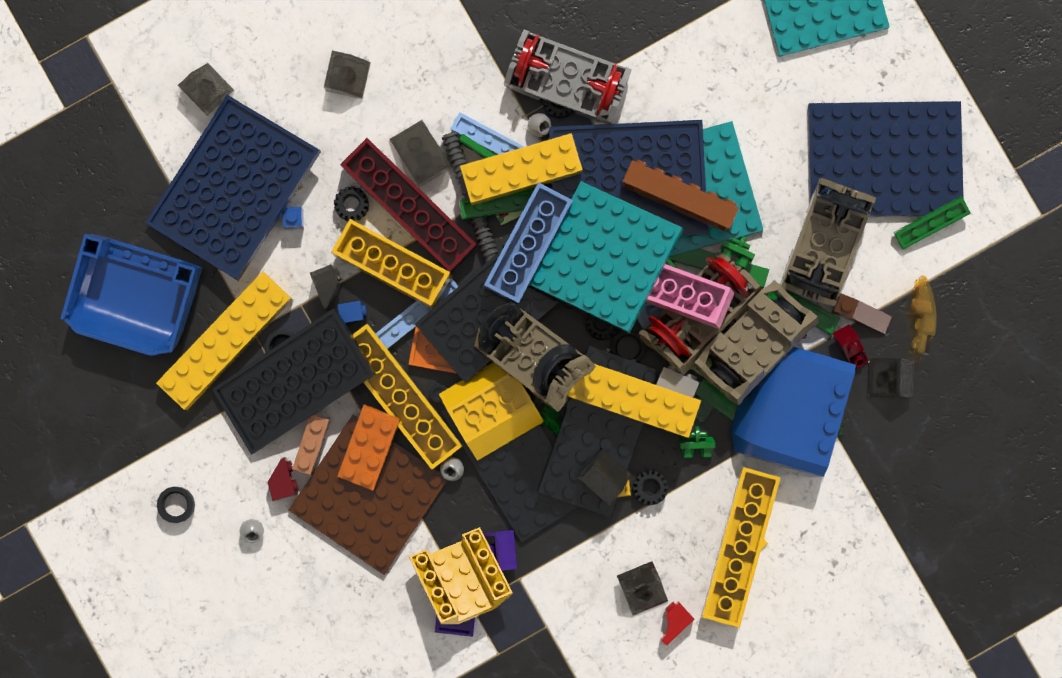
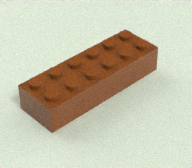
M641 160L631 161L621 187L722 232L727 233L739 209L734 201L729 199L721 200L716 193L711 191L705 193L700 190L701 187L693 183L687 185L682 182L683 179L674 175L669 177L665 175V171L654 167L653 170L646 167L647 163Z

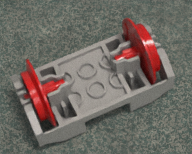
M523 30L517 44V49H515L512 57V62L509 65L504 86L540 101L541 98L576 111L575 114L605 124H612L632 69L541 37L540 34L536 35ZM513 77L519 78V85L513 80ZM611 103H613L609 115L598 116L602 110L608 111Z

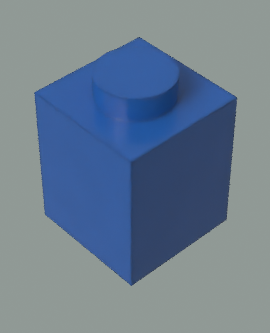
M286 207L282 213L283 228L304 229L303 208Z
M361 301L337 304L339 314L345 324L365 321L364 316H367L366 305H362Z

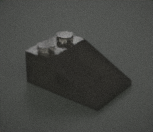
M423 120L390 138L391 143L419 188L452 169Z

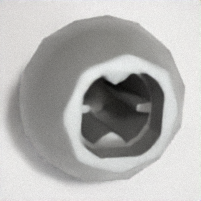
M538 113L530 117L527 127L533 136L544 137L549 133L551 121L545 114Z
M447 458L440 465L441 476L447 481H456L463 475L464 466L458 458Z
M249 519L242 523L239 532L244 541L255 543L262 539L264 528L258 520Z

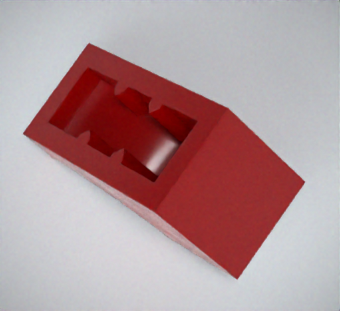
M671 602L665 608L667 611L664 614L667 617V628L660 639L666 646L695 620L680 602Z

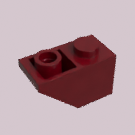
M849 324L832 333L845 361L855 364V370L869 363L859 336Z
M286 457L280 459L267 482L272 501L297 495L296 490H299L296 479H292L291 472L294 471L292 469L291 460L288 461Z

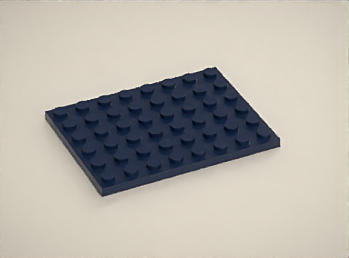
M227 95L145 223L239 281L321 151Z
M961 101L808 104L810 200L820 177L876 197L869 217L924 216L960 196L964 199ZM825 187L820 193L826 194L827 189H831L834 191L837 190L832 189L830 187Z
M702 120L549 127L550 139L572 133L583 170L582 174L552 182V190L572 199L578 185L582 181L682 227L683 232L680 236L709 234L708 225L621 187L631 161L636 162L638 159L647 163L646 167L653 170L654 167L665 171V175L672 177V175L683 179L682 182L687 185L693 183L701 187L700 190L706 193Z

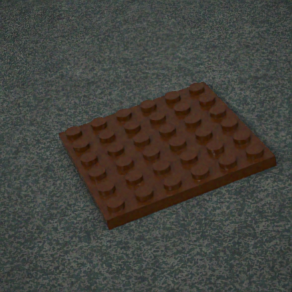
M353 414L288 511L385 575L447 480L441 476L440 472L431 469L428 464L394 441L391 443L373 491L337 477L358 421V417Z

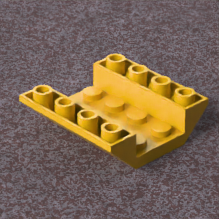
M494 363L482 368L466 383L462 380L439 393L447 411L477 461L544 422L522 383L513 376H509Z
M480 527L462 534V541L431 554L425 549L409 556L441 624L463 623L494 610L513 594Z

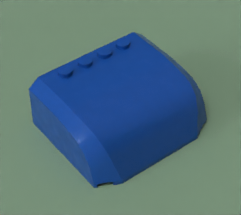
M85 234L60 319L64 320L77 334L152 356L173 352L183 334L203 267L105 236Z
M793 347L750 392V396L745 397L742 400L743 402L737 405L730 429L734 452L813 476L824 477L830 463L855 375L856 365Z

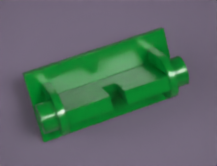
M546 405L539 413L544 421L541 425L551 430L556 437L562 419L558 422L557 418L560 414Z

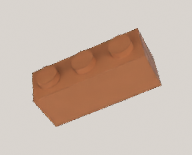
M316 415L309 418L292 467L293 470L308 475L313 474L331 422L330 420Z

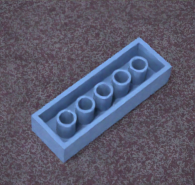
M538 182L489 274L484 288L519 305L573 200Z

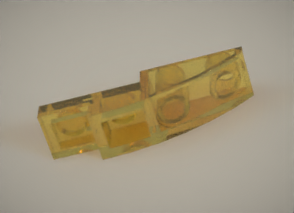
M924 275L915 280L914 291H916V296L912 298L910 309L913 310L912 314L920 316L915 322L917 335L912 340L914 353L920 355L925 352L927 336L934 337L936 333L935 300L931 286Z

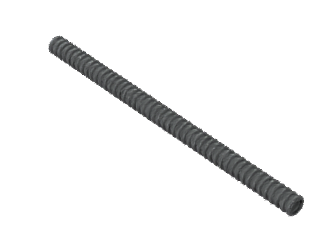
M451 132L443 135L442 140L445 141L443 144L447 147L445 149L448 152L447 156L450 157L449 161L453 164L451 167L454 168L453 173L456 174L457 185H460L461 196H464V199H469L460 168L461 165L468 162L464 159L466 156L463 155L464 150L461 149L462 145L459 143V138H457L458 133ZM486 216L472 218L471 224L474 225L472 228L476 231L474 234L478 237L476 239L480 242L478 245L482 248L480 251L483 252L484 263L488 262L499 252L495 249L497 246L493 243L495 240L492 239L493 234L490 233L491 228H488L489 223L486 222Z

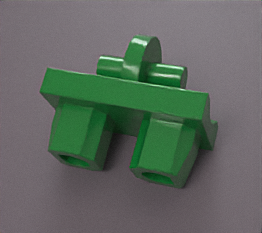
M742 236L740 240L733 237L732 243L724 240L719 248L721 249L720 253L727 255L729 258L731 255L739 257L736 265L742 267V270L745 269L755 256L754 253L747 251L751 245L744 242L746 237Z
M695 426V432H690L689 438L679 437L680 449H682L684 458L694 457V449H701V457L712 456L713 448H715L714 437H707V431L700 432L699 426Z

